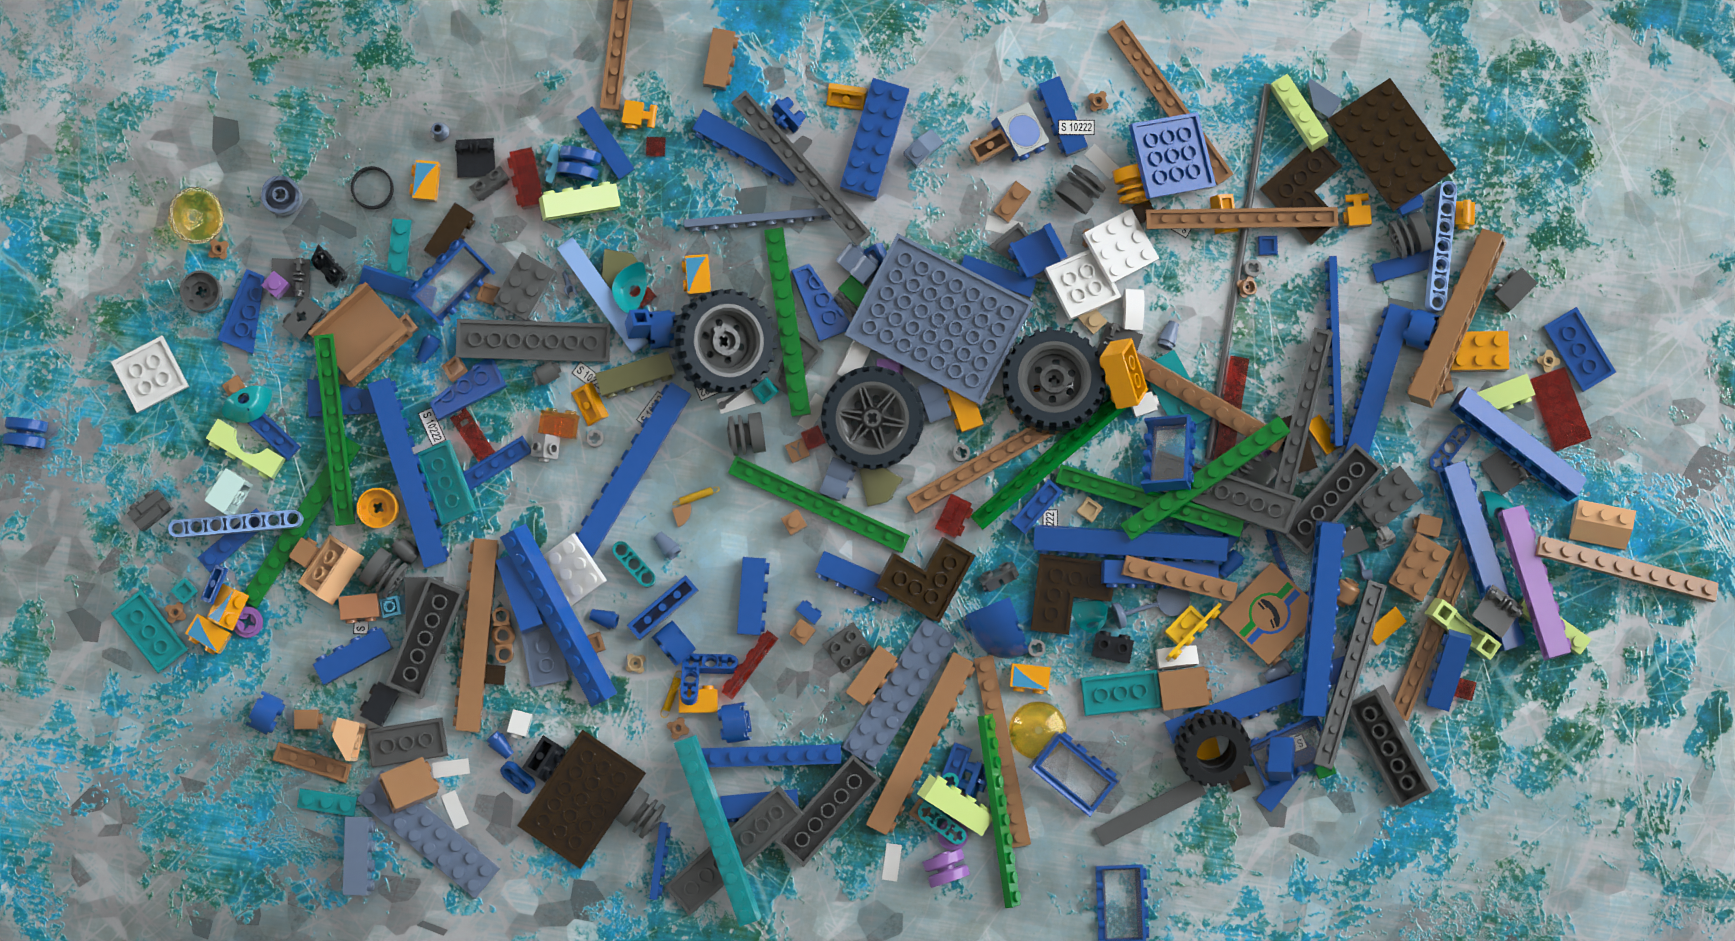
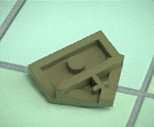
M604 248L600 272L602 273L601 277L612 290L617 274L638 261L628 251L623 252Z
M887 468L876 470L859 469L867 506L888 502L893 498L898 485L903 481L902 477L894 474Z

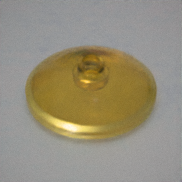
M189 187L178 192L171 200L168 209V219L172 230L180 239L191 244H203L214 239L221 231L224 222V212L220 201L212 192L201 187ZM190 214L194 217L193 221L189 218Z
M1031 702L1023 705L1015 712L1009 725V735L1013 746L1019 753L1031 759L1036 758L1056 731L1061 734L1063 732L1067 733L1066 722L1061 712L1045 702ZM1036 727L1042 728L1041 734L1035 732ZM1059 742L1048 757L1056 754L1063 744Z

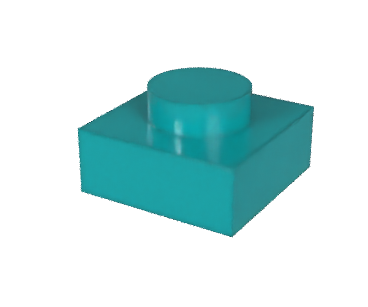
M768 377L752 388L753 393L763 404L779 392Z
M186 577L171 589L173 594L184 605L199 592Z

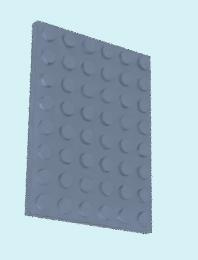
M897 233L844 336L981 406L1034 303Z

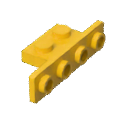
M1220 602L1205 617L1190 605L1171 624L1164 634L1177 646L1166 657L1167 661L1171 658L1175 660L1183 652L1180 649L1184 645L1188 647L1195 640L1194 635L1197 632L1201 634L1208 626L1206 622L1210 618L1214 620L1221 613L1219 609L1222 604Z

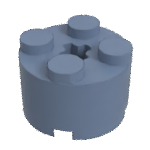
M273 176L264 183L261 192L264 206L271 213L281 217L295 213L303 200L299 186L286 176ZM279 193L284 194L285 198L281 199Z

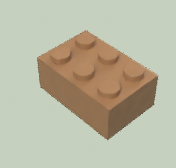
M1415 533L1386 584L1415 601L1422 602L1448 558L1450 551L1423 535Z

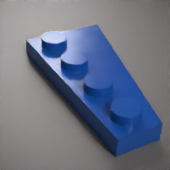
M807 264L791 270L818 341L820 342L845 333L850 325V321L835 302L831 293L825 288L824 283L812 266Z
M246 269L217 340L251 354L254 353L263 292L262 284L264 283L265 276Z
M483 359L481 362L476 363L464 376L462 375L458 378L457 382L451 387L446 388L434 398L430 405L438 421L506 388L507 385L495 360Z
M307 379L309 417H323L319 381ZM340 385L343 415L376 414L369 390Z

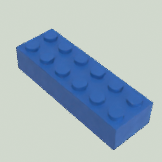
M876 78L872 79L842 177L840 190L877 200L907 102L909 88Z

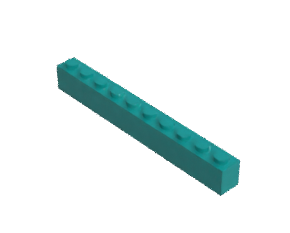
M697 735L674 743L739 927L758 921L762 917Z

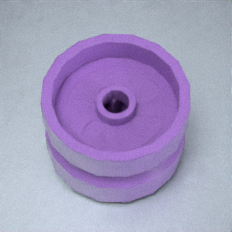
M962 848L940 853L922 862L926 872L938 871V873L928 877L931 888L970 875L968 865L962 864L955 867V863L963 861L965 858Z

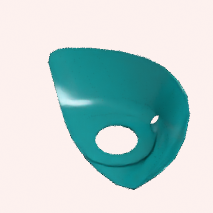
M636 262L629 265L618 273L612 285L614 300L620 309L627 314L629 310H636L640 306L645 295L647 276L644 263ZM634 285L639 286L641 290L640 294L636 297H632L629 294V289Z
M263 386L243 388L226 399L223 404L222 414L235 422H252L262 416L268 408L272 398V390ZM243 393H247L249 401L244 404L239 403L238 397Z
M1482 491L1486 499L1490 520L1500 536V541L1504 542L1503 531L1499 519L1494 516V511L1499 507L1506 510L1514 506L1503 495L1492 491Z
M1094 600L1073 603L1072 614L1081 629L1094 634L1106 623L1107 606L1101 601ZM1091 622L1099 623L1098 626L1094 628L1087 627V625Z

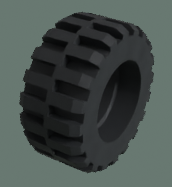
M1208 709L1204 710L1202 714L1199 712L1193 714L1195 717L1184 721L1186 725L1184 727L1180 726L1178 730L1180 735L1175 737L1176 745L1174 750L1183 771L1192 781H1198L1203 786H1207V783H1209L1210 787H1216L1219 783L1226 785L1227 781H1234L1237 779V774H1242L1245 771L1244 766H1248L1250 762L1248 756L1252 755L1251 741L1244 727L1231 713H1222L1219 709H1215L1214 712ZM1212 736L1229 738L1226 751L1218 758L1202 760L1197 757L1198 748L1206 739Z

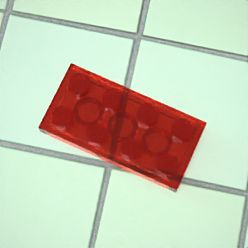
M1565 367L1530 379L1536 394L1534 395L1535 401L1555 452L1592 438Z

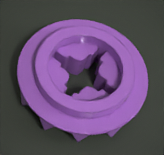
M244 607L234 627V631L246 638L257 635L263 628V618L260 612L252 607ZM251 614V621L255 624V626L249 625L248 628H246L245 623H243V621H240V619H248V617H250Z
M951 819L965 831V841L961 844H954L949 840L947 841V838L939 832L938 840L944 848L958 850L968 840V829L956 819ZM947 821L942 823L939 829H945L948 825ZM951 824L949 829L954 831L952 828H954L955 826ZM960 830L957 833V837L959 840L963 838L961 836L962 832Z

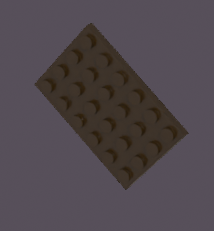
M1391 78L1327 119L1328 124L1392 212L1422 194L1457 169Z
M582 730L517 826L581 869L646 772Z

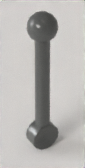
M752 387L748 389H742L736 392L726 401L719 402V408L725 409L726 405L729 402H731L737 396L742 394L744 391L750 390Z

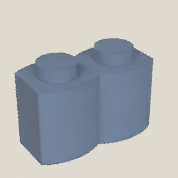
M849 242L835 260L857 280L867 286L879 269L877 265L879 261L872 255L868 257L864 254L865 249L861 245L856 246Z
M931 381L917 386V393L924 406L925 421L929 420V423H933L952 416L941 385Z
M833 457L819 493L839 501L842 498L846 499L849 488L846 487L849 480L853 481L856 470L853 469L854 465Z

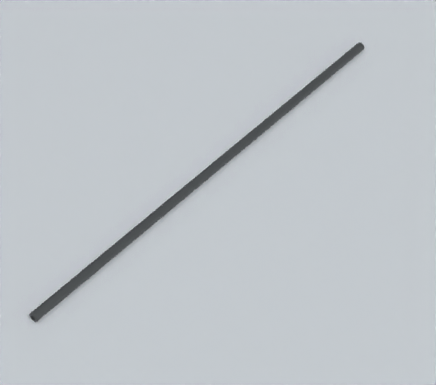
M1264 84L1244 208H1252L1271 84ZM1241 228L1215 390V395L1221 399L1239 294L1237 281L1241 280L1249 228ZM1211 417L1205 453L1206 459L1213 458L1218 420Z

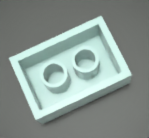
M226 468L224 471L221 470L216 477V484L207 490L204 501L226 515H235L254 485Z

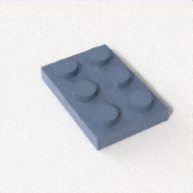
M547 625L524 635L521 633L531 688L570 680L566 659Z

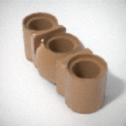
M499 607L494 610L492 615L494 628L491 632V638L495 644L496 659L501 663L507 664L514 658L513 642L516 634L510 621L511 613L509 610ZM500 611H505L507 614L506 620L498 621L497 614ZM502 630L508 632V638L505 641H501L498 637L499 632ZM504 649H507L510 653L507 660L500 658V652Z

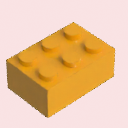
M1508 331L1466 332L1450 372H1504L1509 370Z
M1128 338L1111 341L1100 356V365L1104 368L1106 374L1105 381L1111 390V400L1115 403L1116 409L1138 406L1148 388L1133 340Z

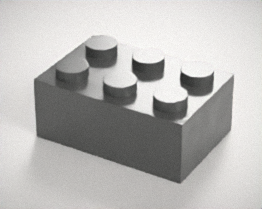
M521 252L493 302L522 320L529 321L557 273L550 267Z
M1398 466L1361 494L1353 504L1376 532L1380 526L1384 527L1424 495L1404 469Z

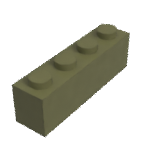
M668 351L595 373L601 396L607 399L617 397V393L625 391V393L636 391L635 387L643 385V388L653 386L654 381L661 380L666 382L672 380V376L676 375Z

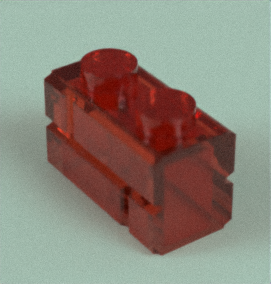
M951 494L935 530L956 539L957 535L961 537L965 526L962 524L965 518H970L974 510L970 508L972 503Z

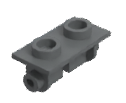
M498 166L469 188L478 201H484L485 198L493 194L491 190L493 187L498 190L505 184H508L507 181L510 179L502 167Z
M1012 561L1004 562L999 565V568L984 572L978 580L982 584L984 592H991L1001 587L1000 579L1003 580L1004 584L1016 580L1019 573Z

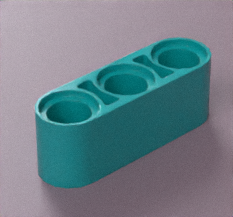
M618 541L613 545L612 551L614 556L642 586L648 588L656 583V575L626 542ZM618 546H626L627 551L624 555L617 554L616 549ZM633 559H637L640 563L639 567L635 570L629 567V563ZM646 573L651 574L653 578L649 584H645L642 581V576Z

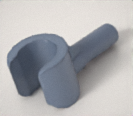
M562 272L566 285L564 287L565 294L570 299L569 293L574 291L577 296L578 292L569 281L567 272Z
M1356 555L1361 570V579L1372 580V569L1365 570L1361 555Z

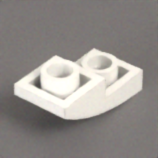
M1125 288L1122 303L1124 308L1122 328L1142 330L1144 290Z
M853 340L843 362L837 370V374L843 376L851 370L863 367L871 349Z
M1196 645L1183 646L1180 649L1183 652L1175 660L1171 658L1169 661L1166 660V657L1175 647L1155 650L1158 669H1175L1179 666H1197L1199 664Z

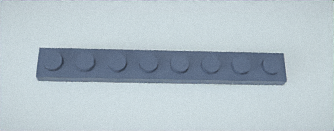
M823 208L684 219L685 230L689 229V232H699L700 228H708V231L719 230V227L727 226V229H736L738 225L757 227L758 223H765V226L776 225V222L784 221V224H794L795 220H803L804 223L814 222V219L822 218V221H831L833 219Z

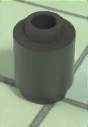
M550 360L536 368L532 375L539 386H545L559 378V373L562 371L557 362L553 363Z
M404 537L401 540L397 538L391 546L393 548L392 553L404 563H409L410 565L420 554L417 551L418 548Z

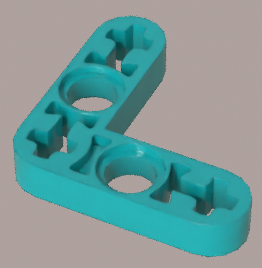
M946 773L942 776L943 779L953 776L954 786H958L959 779L956 774ZM924 800L918 809L919 817L952 843H963L966 839V833L963 828L940 812L939 808ZM923 807L926 809L930 807V813L934 816L936 812L939 813V816L934 819L933 824L929 822L932 819L931 817L922 816L923 811L921 810ZM940 818L946 819L948 823L947 827L943 830L939 829L936 825L937 820ZM951 824L955 826L952 828L955 832L959 830L962 832L961 836L963 838L961 840L957 839L954 841V835L950 832L948 836L945 834Z

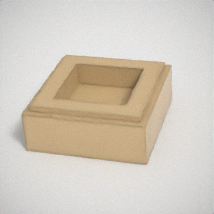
M1087 496L1076 513L1092 523L1103 507Z

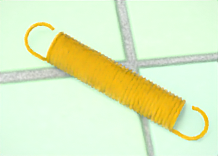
M712 487L702 489L680 497V503L677 504H688L713 495L716 492H713Z
M675 675L662 710L668 712L671 710L681 683V679L675 677Z

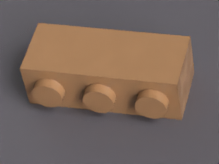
M713 28L703 87L726 91V87L731 85L732 75L729 74L730 67H734L735 56H732L733 49H737L739 42L735 31Z
M878 646L845 693L863 706L866 703L870 705L876 697L873 693L877 687L881 689L886 683L887 679L885 676L887 673H893L898 666V663H896L898 658L881 646Z

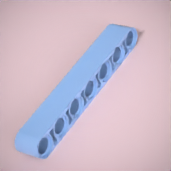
M1446 181L1438 186L1435 194L1431 234L1433 248L1430 249L1425 308L1431 313H1437L1442 310L1447 302L1457 199V186L1451 181ZM1443 187H1447L1450 190V195H1446L1443 192ZM1441 206L1447 207L1448 214L1442 212ZM1440 224L1446 227V233L1440 231ZM1438 243L1444 245V251L1438 249ZM1436 262L1442 264V270L1437 269ZM1434 280L1440 282V289H1437L1434 286ZM1432 299H1436L1439 302L1438 308L1433 306Z
M571 237L557 247L632 354L647 345L648 341L645 338L628 339L625 327L628 314L623 312L617 305L612 291L574 238Z
M296 510L181 519L172 521L168 526V531L176 538H191L293 529L300 527L303 524L304 518ZM292 514H297L298 521L295 524L289 522V517ZM272 516H278L279 522L275 526L270 524ZM258 517L260 523L257 527L253 528L251 520ZM235 519L240 520V527L238 529L232 528V522ZM215 521L221 522V528L218 531H214L212 527ZM200 522L202 529L200 532L195 533L193 527L196 523ZM177 524H181L183 527V531L180 534H176L174 531Z

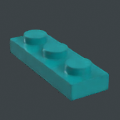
M393 218L387 272L406 278L412 220Z
M300 788L297 808L355 816L358 797Z

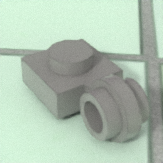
M1387 525L1384 527L1380 526L1379 530L1376 531L1378 536L1375 539L1379 552L1396 543V536L1393 531H1390Z

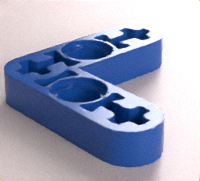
M1457 425L1430 457L1429 467L1438 474L1437 469L1453 464L1451 462L1452 458L1471 435V430L1467 425ZM1464 428L1466 430L1464 432L1466 437L1461 436L1457 441L1450 438L1451 436L1457 437L1459 434L1457 429L1461 430ZM1451 442L1454 444L1455 450L1453 453L1445 451L1444 446L1446 443ZM1441 450L1443 455L1449 458L1447 460L1446 457H1444L1440 462L1442 466L1435 467V462L1433 461V459L1440 458L1442 454L1438 452ZM1471 478V481L1475 484V487L1477 489L1476 481L1473 478Z
M692 653L682 661L680 691L682 703L693 705L697 702L699 673L733 674L738 670L737 657L731 654ZM707 661H714L716 663L712 667L705 665ZM688 676H693L695 678V681L687 682L685 681V678ZM688 689H691V697H687Z

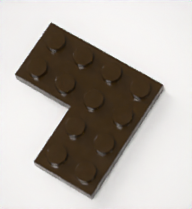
M1324 145L1313 152L1307 146L1264 184L1260 190L1276 208L1328 207L1314 191L1337 172L1342 165ZM1298 227L1295 229L1312 245L1331 227Z
M942 537L924 570L892 552L874 587L939 623L976 555L945 537Z
M1040 554L1030 630L1069 635L1074 597L1112 602L1113 588H1107L1106 584H1101V561Z

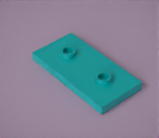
M1175 350L1154 360L1192 382ZM1148 381L1167 416L1190 414L1192 421H1195L1196 425L1211 417ZM1178 429L1175 431L1177 435H1179L1182 432L1186 431V429Z
M446 440L416 453L419 456L421 462L419 467L421 473L423 472L425 475L426 486L430 492L441 525L477 512L451 440Z
M142 589L111 612V615L158 674L189 650Z
M1157 669L1080 678L1085 716L1162 708Z

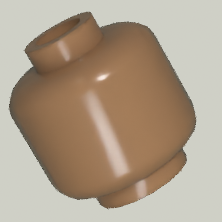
M1347 577L1340 579L1338 584L1340 586V595L1337 597V605L1345 607V605L1351 606L1360 594L1359 584Z

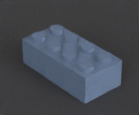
M345 817L343 895H370L371 891H374L375 880L371 879L372 871H375V860H372V852H375L376 841L373 840V833L376 832V821H373V817Z

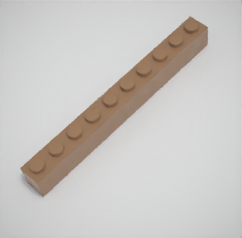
M1482 228L1480 235L1476 236L1475 246L1467 256V264L1460 271L1458 284L1454 285L1453 295L1446 302L1444 315L1439 318L1438 328L1431 335L1430 346L1423 353L1421 366L1417 367L1415 379L1408 386L1407 394L1411 402L1433 408L1506 246L1503 234Z
M475 538L474 542H471L470 554H473V559L469 561L468 573H471L470 581L467 580L466 592H469V599L465 600L464 611H467V619H463L462 630H465V638H461L460 649H463V657L459 658L458 665L459 669H461V676L457 677V688H460L459 696L456 695L455 707H458L457 715L453 716V726H456L458 731L481 732L485 675L497 570L496 560H498L499 550L498 540Z
M953 652L866 823L869 827L885 835L888 832H893L897 824L894 820L897 815L901 816L905 805H903L905 798H910L914 791V788L911 787L914 780L919 781L923 773L920 770L922 764L928 763L932 755L929 751L932 746L936 747L940 736H938L940 729L944 730L949 722V719L946 718L949 711L954 712L958 704L955 699L958 694H963L967 686L964 684L966 678H971L975 671V667H973L974 662Z

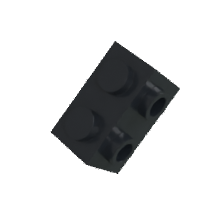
M1100 630V634H1095L1091 657L1129 664L1134 640H1130L1128 635L1119 634V637H1113L1111 632Z
M378 681L377 684H373L369 691V694H371L369 700H365L360 707V711H362L360 716L383 727L401 692Z
M543 735L522 768L541 781L546 782L553 775L554 768L563 759L566 750Z

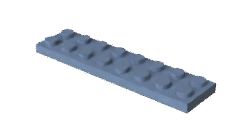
M925 617L896 662L898 666L893 673H889L886 683L878 690L876 697L867 707L842 747L875 768L958 638Z
M381 770L357 800L476 899L500 868L423 803L393 813L378 780L379 775L384 773Z

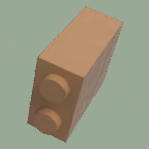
M1204 666L1158 672L1162 711L1210 705L1209 701H1212L1211 689H1207L1206 683L1210 681L1209 672L1205 670Z
M423 757L379 775L378 780L393 813L437 796L438 782L435 778L432 779L430 774L431 767L428 761H424Z

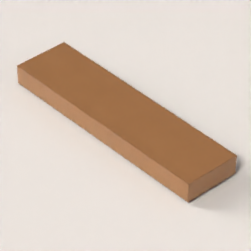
M278 742L272 759L273 761L347 783L352 764Z

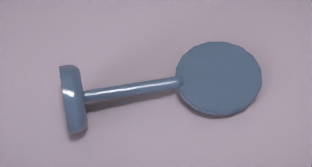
M1162 585L1157 592L1156 602L1124 611L1120 603L1115 602L1111 604L1112 615L1118 629L1126 627L1127 615L1157 606L1166 615L1178 616L1189 607L1190 594L1188 591L1177 588L1163 589Z

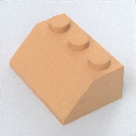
M1577 500L1574 505L1568 539L1626 550L1633 530L1636 511Z
M329 534L298 583L319 598L333 605L346 584L349 583L356 569L360 566L364 556Z
M337 717V721L334 720L331 726L332 737L345 760L357 762L367 724Z

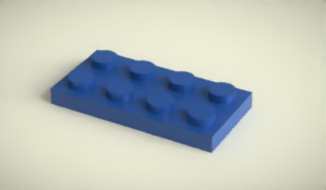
M1577 307L1543 326L1582 392L1616 373Z

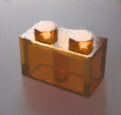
M546 407V411L541 410L539 434H549L577 440L581 417L576 415V411L565 410V413L557 412L558 409Z

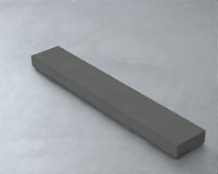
M1189 780L1095 828V831L1102 845L1105 846L1207 793L1198 781Z

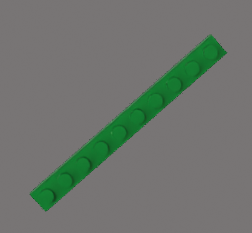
M783 227L764 230L791 416L810 415L811 409Z
M333 333L314 336L335 525L356 524L335 339Z
M1111 397L1099 406L1098 411L1091 416V420L1087 423H1082L1081 427L1076 430L1073 428L971 514L972 520L982 530L985 529L1128 407L1116 409V405L1112 402Z
M1278 416L1194 474V482L1191 483V490H1170L1120 524L1131 541L1135 540L1290 434L1289 428Z
M346 437L350 467L362 447ZM328 463L297 510L303 515V524L298 528L285 529L244 591V594L249 596L246 602L255 608L260 606L289 561V555L301 537L304 538L331 496L332 490ZM294 514L290 520L291 524H295L298 521L297 514Z
M735 456L728 471V474L900 553H903L910 535L738 456Z
M1062 464L1055 481L1056 484L1140 509H1144L1164 495L1157 492L1145 494L1143 488ZM1191 502L1168 516L1238 538L1241 536L1245 523L1243 520Z
M992 713L977 716L1004 903L1005 908H1013L1021 905V893L1018 890V874L1015 869L1016 858L1012 849L1013 837L1009 828L1010 817L1007 814V798L1004 794V778L1001 774V758L998 753L999 742L995 733L996 722Z

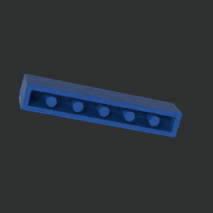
M702 110L692 128L695 137L703 141L705 139L711 141V145L719 150L722 148L728 150V154L736 159L738 157L745 160L744 163L748 166L761 168L763 174L769 177L772 175L778 177V181L786 186L789 184L793 186L797 178L766 142L707 110Z
M1124 560L1101 561V584H1106L1107 588H1118V584H1125V588H1137V585H1144V588L1156 589V585H1161L1121 575ZM1151 561L1219 578V564H1212L1211 562ZM1163 585V589H1175L1173 587Z

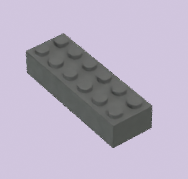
M1355 442L1301 501L1288 536L1281 535L1303 555H1307L1314 547L1316 521L1337 522L1383 471L1384 467Z
M432 576L428 578L385 685L419 699L424 697L466 590Z
M1383 684L1354 699L1349 715L1399 807L1408 805L1439 788L1385 685Z
M852 755L802 810L804 815L780 835L775 842L804 867L882 780L858 758Z

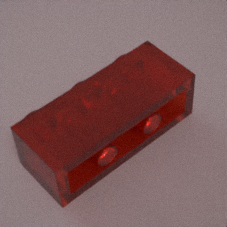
M529 147L509 152L510 157L507 158L509 169L513 168L514 176H511L513 187L518 189V194L515 195L517 205H521L523 210L539 207V198L543 195L533 148Z

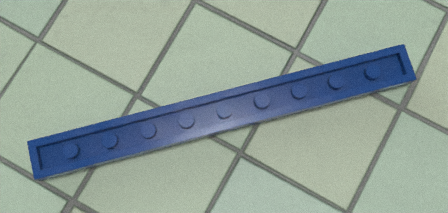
M1329 256L1327 261L1324 262V272L1328 273V280H1325V292H1328V299L1325 300V309L1329 311V318H1326V329L1333 332L1329 347L1330 356H1327V366L1331 367V375H1328V386H1331L1332 392L1328 396L1329 405H1332V413H1329V424H1333V432H1330V443H1333V448H1342L1343 423L1337 256Z

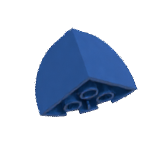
M1010 597L965 615L966 620L963 623L966 631H971L976 643L988 654L998 658L1011 659L1029 653L1028 647L1025 645L1026 640L1023 631L1018 627V617Z

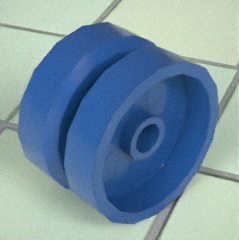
M561 146L559 156L565 161L557 164V174L575 180L597 181L599 171L592 166L600 165L601 153L581 147Z
M6 417L5 427L16 431V433L7 432L3 434L2 444L21 449H45L46 439L36 436L35 433H46L48 431V422L28 418Z

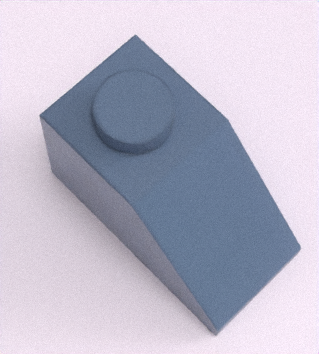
M1310 79L1306 86L1311 110L1319 120L1324 121L1325 119L1327 121L1342 99Z
M930 129L914 141L904 151L903 155L917 169L944 142Z

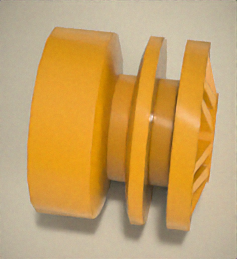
M1138 164L1121 167L1112 171L1115 185H1124L1123 188L1117 190V195H1125L1118 199L1119 204H1137L1149 200L1146 199Z
M372 488L365 491L359 497L357 503V514L360 520L372 528H383L392 524L397 519L400 511L396 495L385 488ZM382 503L384 510L377 513L375 504Z

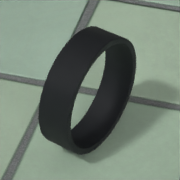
M364 167L352 178V196L364 208H382L393 196V181L388 173L379 167ZM369 170L383 172L390 181L388 197L382 203L374 206L359 202L354 192L357 178Z

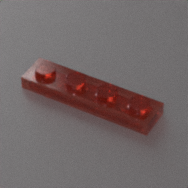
M768 630L766 633H763L759 637L757 645L747 653L745 661L737 666L733 677L725 682L721 692L733 700L779 638Z

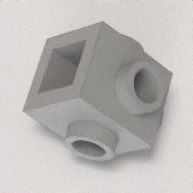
M533 434L531 457H537L539 462L549 463L550 459L558 460L560 437L549 434Z

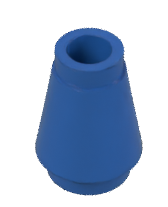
M428 333L426 337H423L416 358L426 363L440 347L441 340Z
M1233 549L1231 552H1228L1227 561H1223L1219 573L1227 578L1244 564L1243 560L1245 558Z
M592 609L589 620L610 630L617 627L619 615L615 611Z
M498 730L486 740L489 743L488 746L505 759L514 753L503 733H500Z

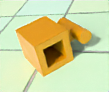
M625 100L622 124L626 126V129L637 130V127L642 128L643 120H648L647 128L654 129L658 106L651 104L648 112L644 111V102Z
M1368 193L1345 195V202H1353V206L1347 207L1345 212H1343V223L1347 224V228L1371 226L1370 205L1362 206V201H1369Z
M1471 200L1456 201L1454 227H1458V230H1469V227H1473L1475 224V202H1471Z

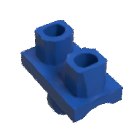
M789 97L782 100L778 99L771 108L774 112L772 117L776 120L775 124L778 127L781 125L784 130L789 128L794 134L802 125L806 115L800 110L795 114L789 110L794 105Z
M978 761L977 763L967 762L965 771L972 774L970 781L961 779L958 788L964 791L965 794L976 798L978 791L983 793L987 786L985 767L983 763Z

